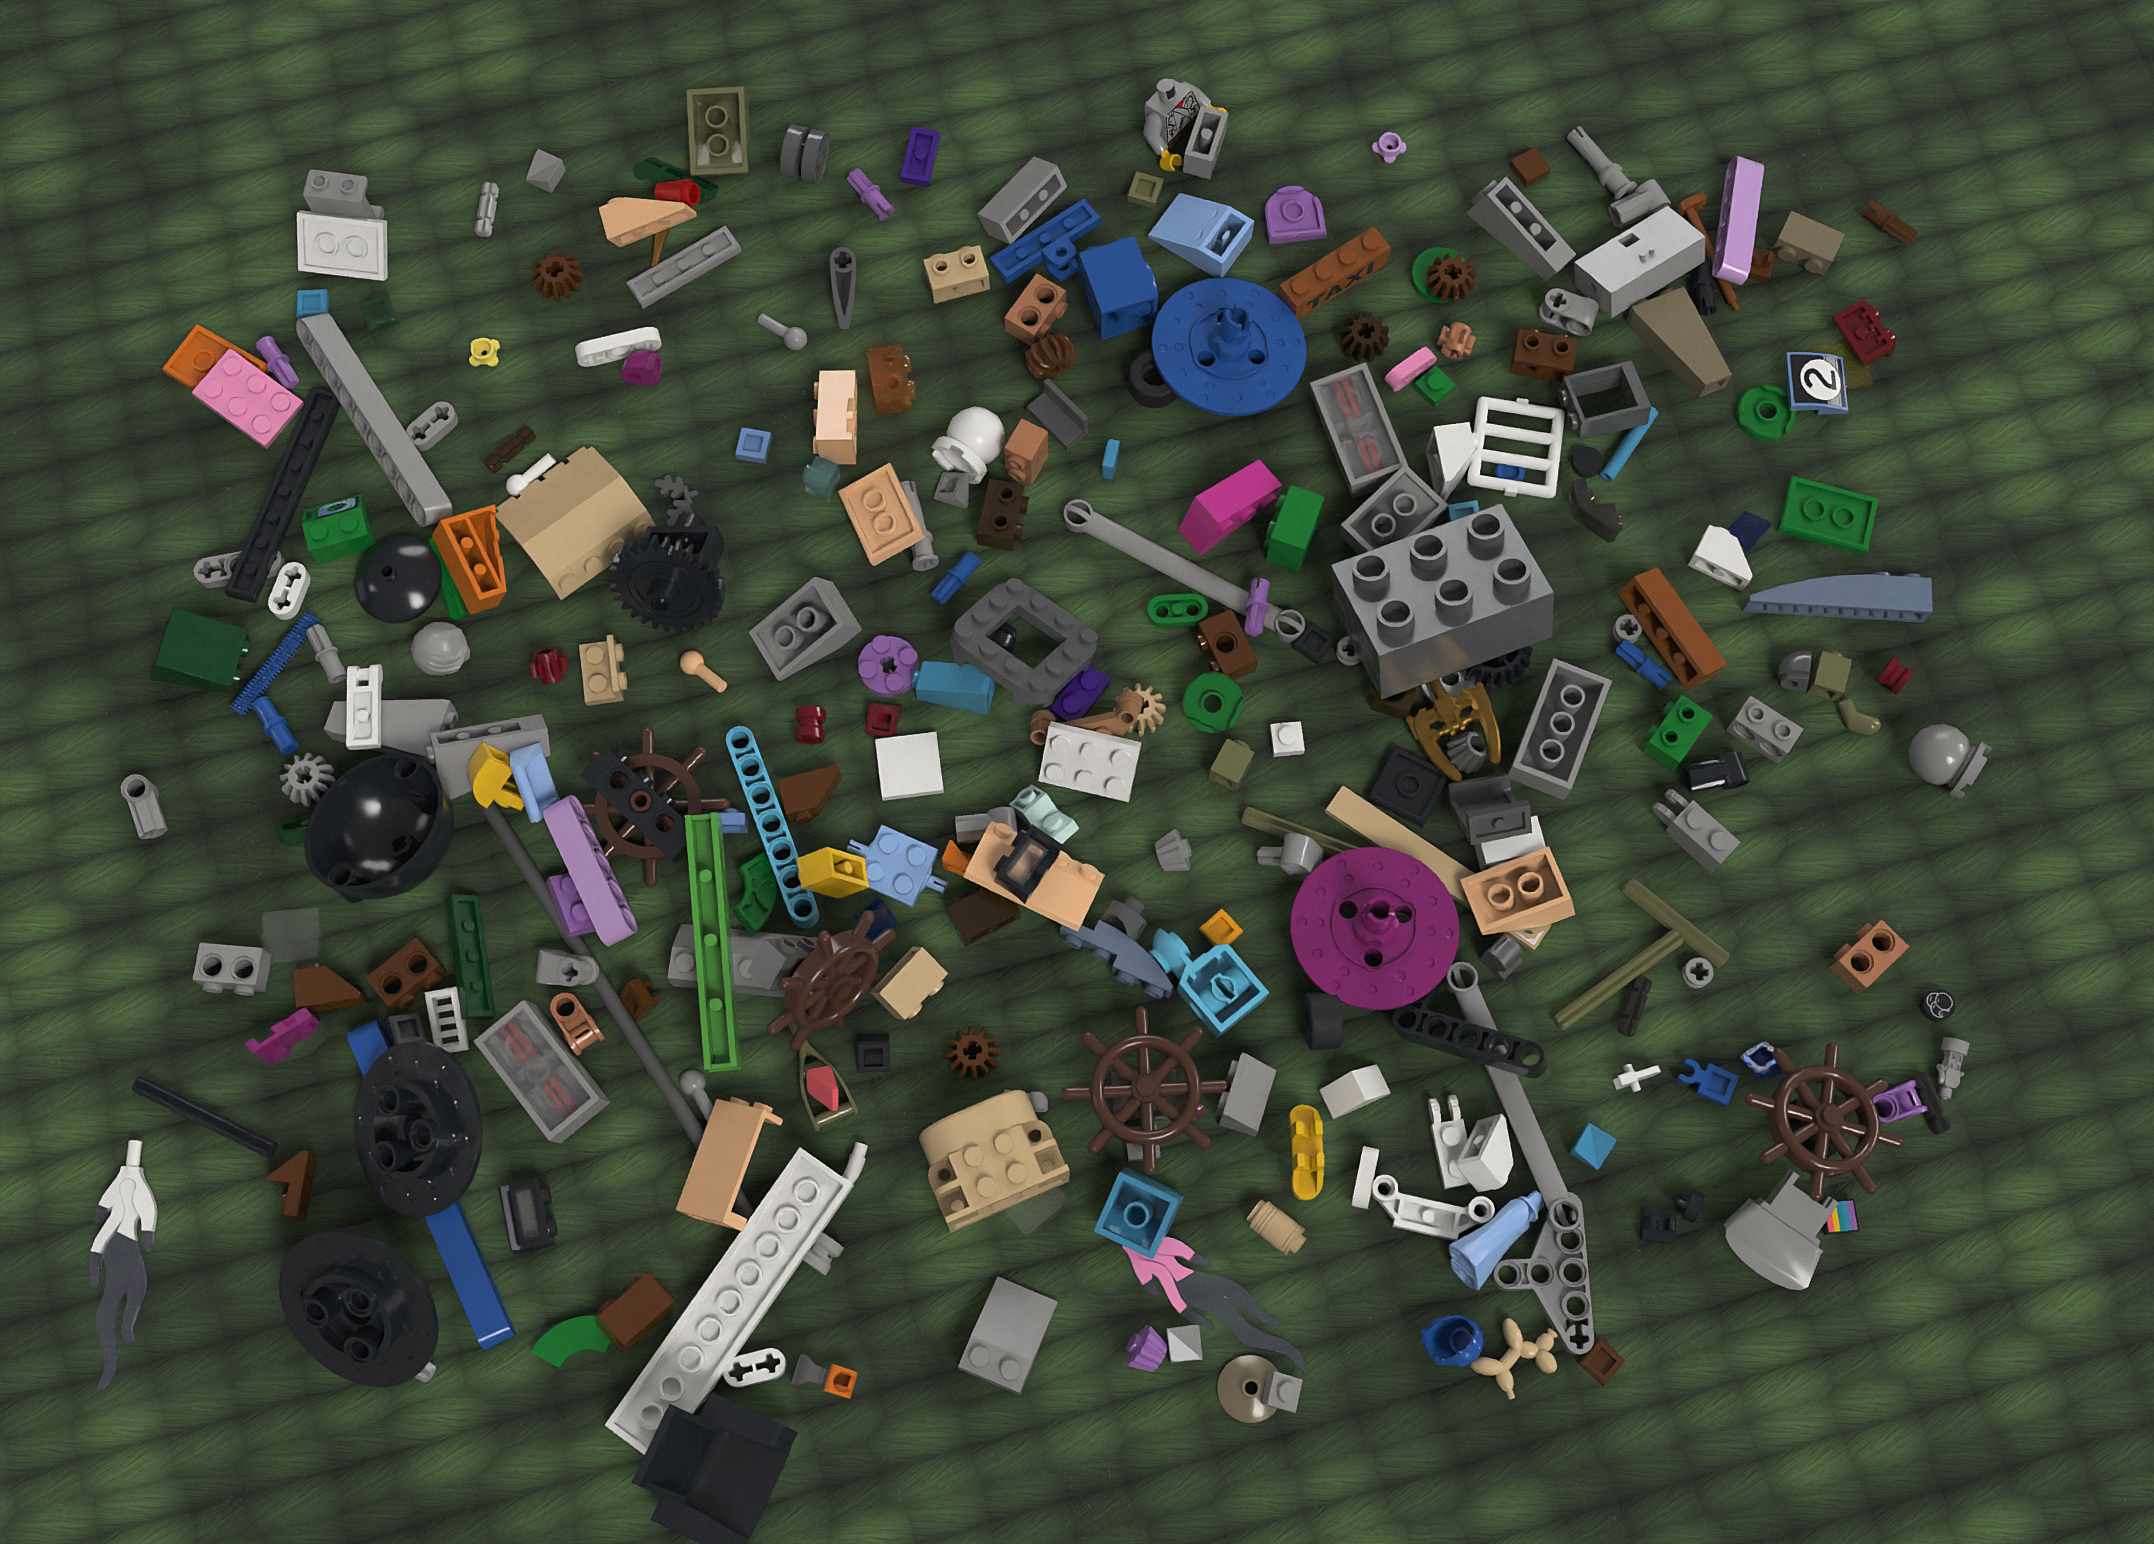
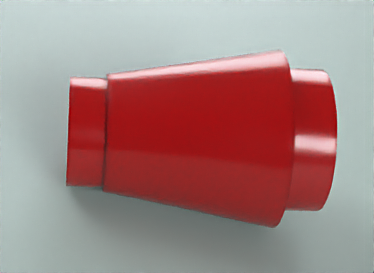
M690 179L659 182L655 187V197L657 200L681 202L691 207L696 206L699 202L700 188L697 183Z

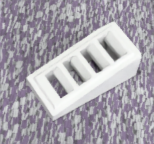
M457 986L425 992L434 1044L449 1053L468 1050L466 1020L461 1019ZM451 997V1004L438 1006L439 999ZM454 1011V1016L440 1018L439 1012ZM456 1023L457 1029L441 1031V1025ZM458 1035L459 1041L443 1044L442 1038Z

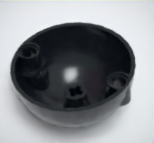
M405 753L376 756L348 770L325 792L310 817L304 845L307 864L313 875L320 882L335 890L349 903H358L363 899H384L398 896L422 884L442 863L452 840L454 813L445 784L433 767L425 760Z

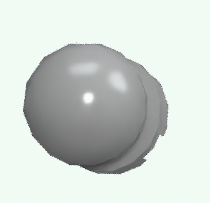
M1934 724L1921 729L1912 739L1908 750L1909 763L1914 773L1922 780L1935 785L1948 784L1950 787L1948 794L1961 800L1965 793L1960 790L1964 789L1966 784L1972 786L1988 759L1982 756V754L1990 753L1992 747L1981 741L1976 746H1971L1967 736L1956 727L1946 724Z

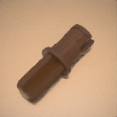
M1874 199L1868 203V206L1877 213L1874 214L1866 207L1863 210L1862 215L1881 227L1882 233L1888 232L1905 245H1910L1918 235L1917 230L1898 218V213H1891Z

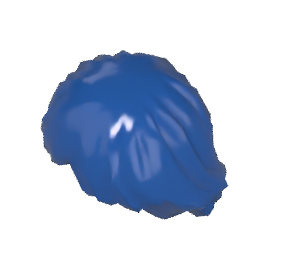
M1447 1315L1433 1319L1426 1329L1421 1330L1420 1343L1424 1346L1427 1355L1435 1364L1463 1367L1478 1358L1484 1346V1338L1481 1326L1476 1320L1466 1318L1463 1315Z

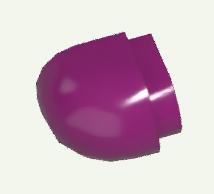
M641 350L630 354L621 368V378L633 385L659 384L662 371L661 356L658 353H654L653 350Z

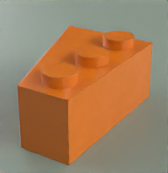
M495 504L440 520L432 534V538L470 615L497 607L507 592L503 559L500 556L498 544L500 537L499 530L496 529Z

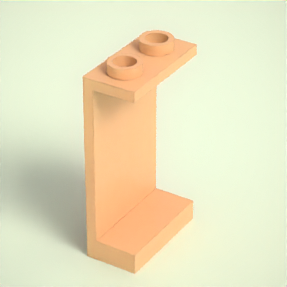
M731 1097L730 1102L716 1099L676 1207L677 1211L697 1220L743 1232L747 1219L731 1212L763 1122L780 1126L783 1119L772 1114L773 1108L758 1102H754L753 1107L749 1106L750 1103L735 1097Z

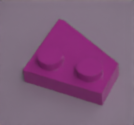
M303 1007L289 1018L272 1026L270 1031L273 1034L266 1040L258 1043L253 1038L245 1045L255 1056L269 1065L279 1063L288 1057L291 1053L290 1049L299 1041H305L316 1032V1027L321 1022L314 1013Z

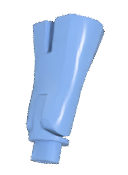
M1534 1190L1527 1197L1521 1196L1509 1201L1484 1226L1449 1245V1252L1452 1257L1450 1260L1451 1268L1467 1286L1476 1290L1482 1287L1508 1248L1530 1227V1221L1535 1222L1538 1219V1211L1544 1207L1542 1195L1537 1190Z

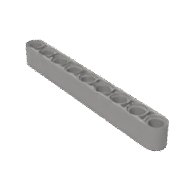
M323 313L298 319L296 331L300 341L416 523L421 527H425L452 517L453 511L449 498L330 314Z

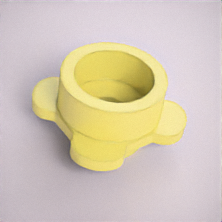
M479 338L471 342L472 356L469 358V362L472 366L477 367L480 364L494 367L498 364L497 350L500 348V344L497 340ZM487 351V354L482 355V352Z

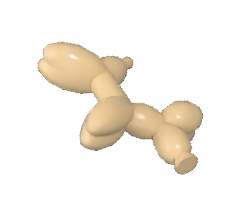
M1507 1318L1503 1321L1502 1325L1504 1339L1510 1347L1499 1361L1489 1357H1478L1474 1362L1470 1363V1367L1483 1375H1496L1498 1385L1502 1390L1506 1391L1509 1400L1515 1398L1512 1390L1514 1382L1510 1368L1520 1356L1528 1359L1535 1358V1362L1542 1372L1553 1373L1556 1371V1359L1548 1352L1554 1345L1553 1338L1558 1337L1557 1333L1549 1328L1547 1333L1541 1334L1534 1344L1523 1341L1517 1324L1512 1319Z

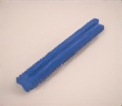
M308 611L303 614L304 616L299 619V622L296 623L297 625H294V628L291 629L292 631L289 632L290 634H287V637L284 638L285 640H282L283 643H280V646H277L278 649H275V652L272 653L273 655H270L271 658H268V661H265L266 664H263L260 667L261 670H258L255 674L256 676H253L254 679H251V682H248L249 685L243 688L242 694H239V697H236L237 700L231 703L232 706H229L242 717H244L242 713L247 715L245 712H249L247 707L252 709L250 706L252 701L254 702L255 699H258L257 695L261 697L259 692L264 694L262 691H266L264 686L268 688L267 684L271 685L269 680L273 682L272 678L276 679L274 674L278 676L276 671L281 673L279 670H283L281 665L285 667L283 662L288 664L286 659L290 661L288 656L293 658L291 655H295L293 650L297 652L295 647L300 649L298 646H302L300 641L305 643L302 639L307 640L305 637L307 636L306 630L314 624H318L316 621L321 622Z

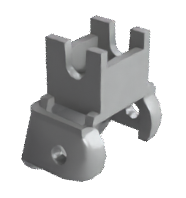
M1788 1168L1766 1200L1759 1197L1754 1201L1749 1197L1747 1202L1740 1206L1723 1225L1726 1228L1725 1237L1732 1250L1756 1273L1785 1288L1803 1290L1809 1286L1819 1258L1823 1253V1250L1819 1247L1820 1240L1816 1238V1235L1839 1203L1829 1195L1826 1196L1821 1204L1813 1201L1809 1195L1793 1185L1800 1175Z

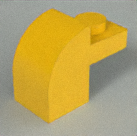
M482 742L467 766V778L476 800L485 808H488L494 800L502 807L508 808L511 806L521 811L524 803L517 784L508 780L512 775L509 755Z

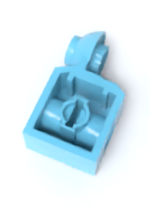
M1161 928L1156 931L1153 938V949L1148 954L1158 963L1165 974L1172 971L1180 980L1176 991L1217 1039L1268 996L1269 991L1229 944L1216 945L1206 954L1203 953L1192 962L1188 958L1191 956L1190 951L1179 936L1173 932L1168 934Z

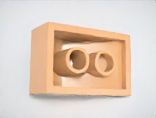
M1549 846L1460 879L1482 935L1546 926L1576 915L1572 898Z

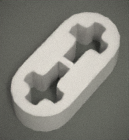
M298 562L287 563L282 567L268 600L270 610L277 618L282 620L291 619L298 613L310 584V574ZM298 572L301 578L295 579L292 583L289 576H295ZM287 598L290 605L289 607L284 606L281 610L278 603H284Z
M1363 1146L1352 1200V1206L1368 1209L1379 1149Z
M767 1348L735 1357L723 1373V1376L729 1385L736 1388H744L781 1377L786 1370L787 1360L779 1350ZM768 1355H772L774 1359H780V1364L775 1366L776 1372L771 1373L767 1368L760 1370L757 1368V1365L767 1362ZM740 1363L743 1368L752 1366L753 1371L743 1374V1380L738 1382L736 1377L730 1376V1372L735 1370V1364Z

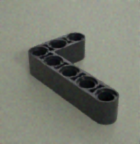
M1443 979L1423 998L1406 1006L1395 1008L1392 1020L1397 1033L1406 1041L1527 1078H1538L1547 1069V1060L1543 1048L1538 1043L1433 1012L1432 1009ZM1406 1018L1416 1019V1023L1412 1027H1401L1402 1022ZM1437 1027L1447 1028L1445 1034L1441 1037H1433L1431 1033ZM1468 1036L1477 1037L1474 1045L1469 1047L1461 1045L1464 1038ZM1499 1045L1508 1047V1051L1502 1056L1492 1054L1493 1049ZM1534 1054L1540 1057L1534 1065L1530 1066L1523 1063V1060L1528 1055Z

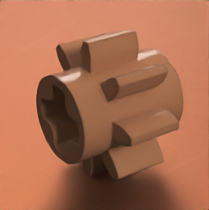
M1454 322L1450 325V328L1443 326L1437 345L1443 346L1441 352L1446 357L1461 359L1463 353L1468 356L1470 355L1476 337L1471 336L1472 331L1470 327L1463 323Z

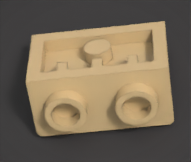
M613 634L607 635V641L579 645L586 705L624 701L623 690H627L628 686L625 671H620V662L624 661L622 643H617Z

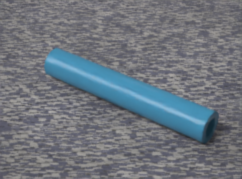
M1651 406L1647 425L1634 427L1629 430L1601 471L1600 476L1607 482H1613L1657 417L1658 411Z

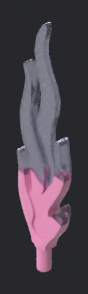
M1170 1237L1164 1238L1154 1259H1150L1128 1247L1122 1246L1142 1286L1152 1296H1158L1159 1292L1152 1278V1275L1159 1280L1171 1305L1179 1315L1192 1323L1213 1331L1215 1326L1206 1318L1196 1314L1192 1307L1205 1310L1224 1323L1231 1333L1244 1345L1283 1353L1292 1359L1303 1373L1307 1372L1305 1361L1295 1347L1283 1339L1254 1328L1238 1313L1234 1305L1244 1307L1264 1325L1272 1327L1282 1326V1322L1269 1317L1242 1286L1221 1276L1197 1272L1183 1267L1176 1261L1175 1256L1203 1267H1210L1212 1265L1211 1260L1198 1255L1181 1241Z

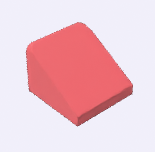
M828 1065L807 1070L808 1093L830 1110L836 1111L839 1108L838 1086L832 1068Z

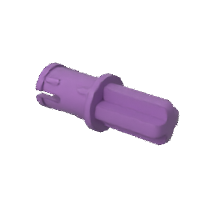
M859 168L849 173L847 180L861 196L860 200L862 203H867L881 221L887 219L889 216L884 210L892 214L894 207L880 193V187L873 185Z
M266 336L258 340L256 348L266 360L267 369L270 372H274L284 388L294 389L299 384V378L289 364V357L286 354H282L273 337Z
M1257 578L1251 581L1249 601L1245 603V610L1247 611L1245 632L1252 635V637H1258L1263 632L1265 614L1269 611L1267 598L1270 583L1263 578L1259 580V587L1257 586Z

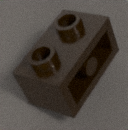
M989 479L977 531L978 545L1013 551L1015 541H1021L1024 524L1019 522L1021 514H1027L1030 497L1025 496V485Z

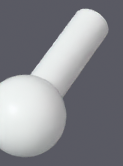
M547 453L524 474L512 475L506 483L508 493L515 498H519L518 492L555 464L556 460Z

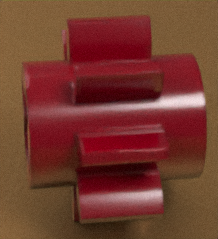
M555 647L540 649L534 653L535 659L530 660L531 664H529L532 678L540 677L542 684H552L564 679L563 672H567L569 667L565 653L558 655Z

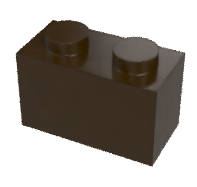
M980 885L977 888V892L969 896L962 894L954 898L950 902V906L946 908L949 919L964 946L967 947L1020 919V910L1016 902Z

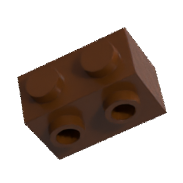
M1532 328L1519 329L1514 341L1509 373L1563 383V377L1572 374L1578 339L1570 338L1565 334L1552 335L1541 333L1539 330Z

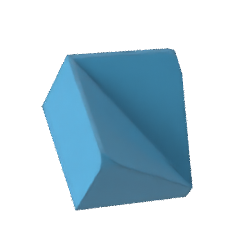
M1588 1123L1583 1128L1569 1154L1598 1170L1617 1140L1591 1123Z

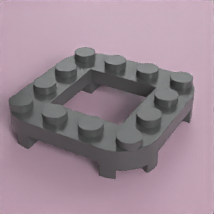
M1011 578L1007 583L994 587L956 621L949 642L954 653L953 660L957 665L961 667L966 662H969L1013 693L1011 703L1019 707L1022 706L1023 702L1042 704L1043 708L1052 704L1055 695L1081 670L1086 671L1096 650L1098 634L1033 588L1024 585L1020 579ZM1019 615L1061 645L1035 669H1032L988 637L1008 619L1013 621Z

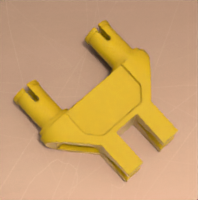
M1298 1105L1291 1110L1288 1117V1128L1291 1129L1292 1152L1291 1189L1297 1199L1312 1200L1320 1193L1323 1186V1124L1315 1108L1308 1105Z

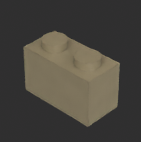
M1791 211L1771 252L1776 253L1775 255L1784 261H1791L1805 267L1809 272L1819 273L1824 276L1833 262L1845 234Z

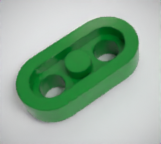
M1198 594L1159 595L1149 602L1147 617L1151 624L1159 628L1197 626L1199 622L1206 619L1208 604ZM1195 609L1198 613L1196 615H1189L1187 610ZM1160 610H1164L1167 612L1168 615L1165 617H1159L1157 615V612Z

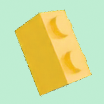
M825 847L797 858L798 879L802 889L840 899L869 888L865 858Z

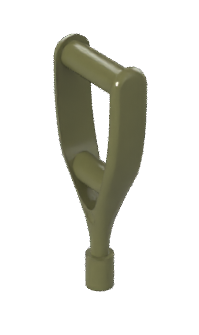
M792 1021L788 1024V1027L793 1036L798 1025ZM805 1040L799 1049L800 1090L814 1129L820 1131L819 1128L853 1112L857 1114L858 1109L838 1071ZM808 1056H813L817 1059L805 1065ZM829 1065L843 1087L849 1101L838 1105L839 1108L836 1111L829 1109L814 1116L805 1089L806 1072L809 1069Z

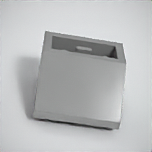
M1241 1053L1239 1061L1232 1060L1226 1078L1231 1087L1229 1092H1222L1216 1110V1115L1221 1116L1219 1125L1256 1137L1276 1070L1245 1053Z

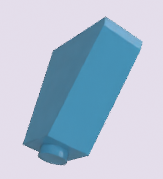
M923 661L921 671L916 670L914 673L912 688L916 689L917 700L988 715L995 691V681L972 664H964L960 667L956 663Z

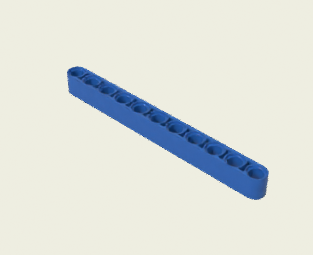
M377 1019L347 1033V1039L365 1078L376 1059L392 1046ZM458 1201L444 1212L426 1216L425 1220L475 1336L483 1350L485 1351L515 1336L516 1332L460 1202Z

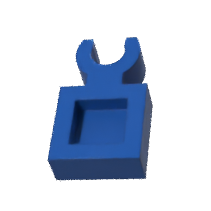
M1685 1059L1682 1065L1691 1069L1692 1076L1686 1077L1683 1074H1679L1676 1080L1683 1085H1698L1695 1092L1696 1095L1726 1107L1729 1104L1739 1076L1710 1063L1702 1070L1699 1064L1692 1059Z

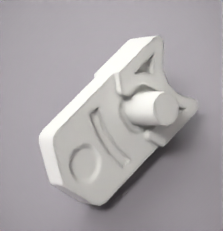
M1627 1064L1623 1066L1625 1073L1618 1075V1078L1613 1079L1616 1090L1631 1086L1634 1093L1641 1090L1638 1083L1639 1080L1661 1073V1070L1657 1065L1636 1072L1633 1070L1632 1064Z

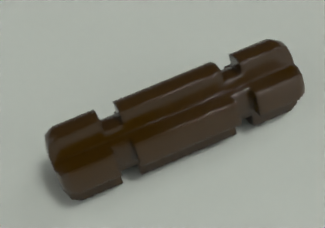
M526 425L521 427L516 432L517 436L514 437L512 435L495 450L496 454L493 455L491 453L484 459L483 463L486 468L492 473H497L503 467L502 463L505 462L507 464L525 449V444L529 445L536 439L535 433Z

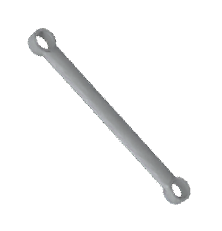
M1073 500L1065 506L1064 524L1070 531L1076 533L1086 532L1247 617L1245 603L1249 601L1250 593L1094 512L1091 505L1084 500ZM1070 511L1083 517L1086 522L1082 524L1072 523L1067 515ZM1267 602L1269 611L1265 614L1264 626L1273 630L1277 638L1283 642L1293 643L1297 641L1305 628L1303 616L1298 611L1292 609L1282 610ZM1278 623H1287L1294 627L1298 633L1294 635L1285 634L1278 627Z
M1457 962L1451 965L1445 977V984L1449 992L1456 996L1466 1021L1497 1030L1477 985L1478 973L1474 966L1466 962ZM1459 969L1470 973L1473 978V985L1466 988ZM1451 972H1453L1454 978L1459 988L1454 986V984L1452 983ZM1499 1045L1493 1049L1492 1054L1502 1056L1507 1051L1504 1045ZM1485 1065L1546 1204L1549 1225L1556 1232L1570 1233L1580 1224L1582 1211L1579 1205L1570 1198L1517 1074ZM1562 1204L1568 1205L1574 1210L1576 1222L1573 1226L1569 1225L1564 1215ZM1554 1207L1562 1226L1554 1219Z

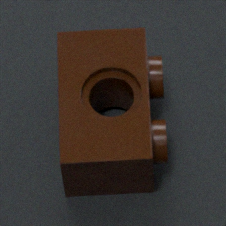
M1232 609L1198 623L1195 640L1199 649L1202 652L1206 651L1210 659L1208 666L1211 672L1224 673L1236 680L1256 671L1258 660ZM1227 644L1232 650L1224 653L1219 651L1217 646Z

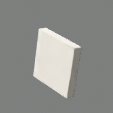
M936 732L875 739L883 801L944 793Z

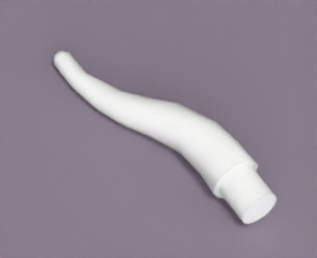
M855 1142L853 1152L849 1156L848 1164L842 1175L843 1178L852 1184L860 1176L866 1160L864 1157L868 1147L858 1142Z

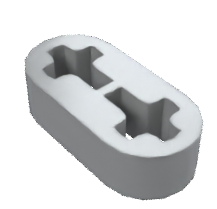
M437 402L408 426L406 433L418 451H426L454 429L458 422L457 413L448 402ZM442 413L448 415L449 418L444 421L439 419L438 415ZM420 432L425 434L426 438L422 440L416 438L415 435Z

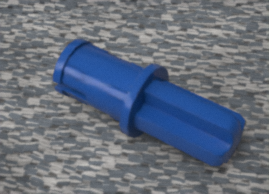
M966 551L952 569L946 571L945 578L932 591L931 597L934 601L943 606L960 587H965V581L981 564L979 558L972 552Z
M1625 639L1616 648L1615 653L1636 670L1635 674L1640 673L1655 685L1659 691L1672 678L1671 674L1667 673L1651 659L1652 655L1648 657L1629 640Z

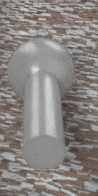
M764 313L759 316L758 324L782 337L789 349L796 351L806 345L807 335L803 329L799 327L788 328Z
M688 1070L680 1078V1087L684 1093L694 1097L708 1122L714 1106L704 1090L705 1077L697 1070Z

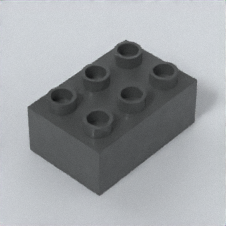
M1502 504L1331 565L1334 610L1381 699L1552 637L1554 591Z

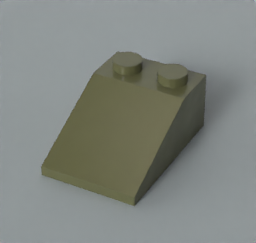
M744 86L687 89L691 177L749 174V96Z

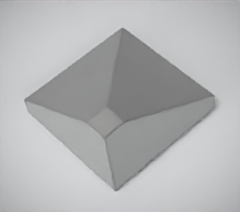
M942 472L933 498L947 504L967 508L969 504V475L962 472Z

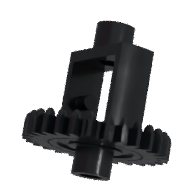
M682 513L678 516L674 526H648L645 535L640 538L639 542L636 539H632L629 545L624 544L620 551L615 554L609 568L610 575L608 577V582L612 583L610 591L617 592L614 597L615 601H624L621 607L623 610L633 609L630 615L632 618L641 615L642 624L647 623L649 620L652 621L653 629H657L662 624L665 632H669L670 627L673 626L677 633H681L683 627L689 632H693L695 626L701 630L705 623L710 625L713 618L718 617L726 592V588L723 586L724 578L719 577L720 569L717 567L724 550V539L717 526H706L705 521L694 513Z

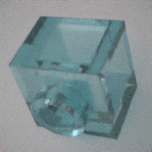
M816 456L812 465L808 464L802 476L806 492L829 501L840 478V471L837 463Z

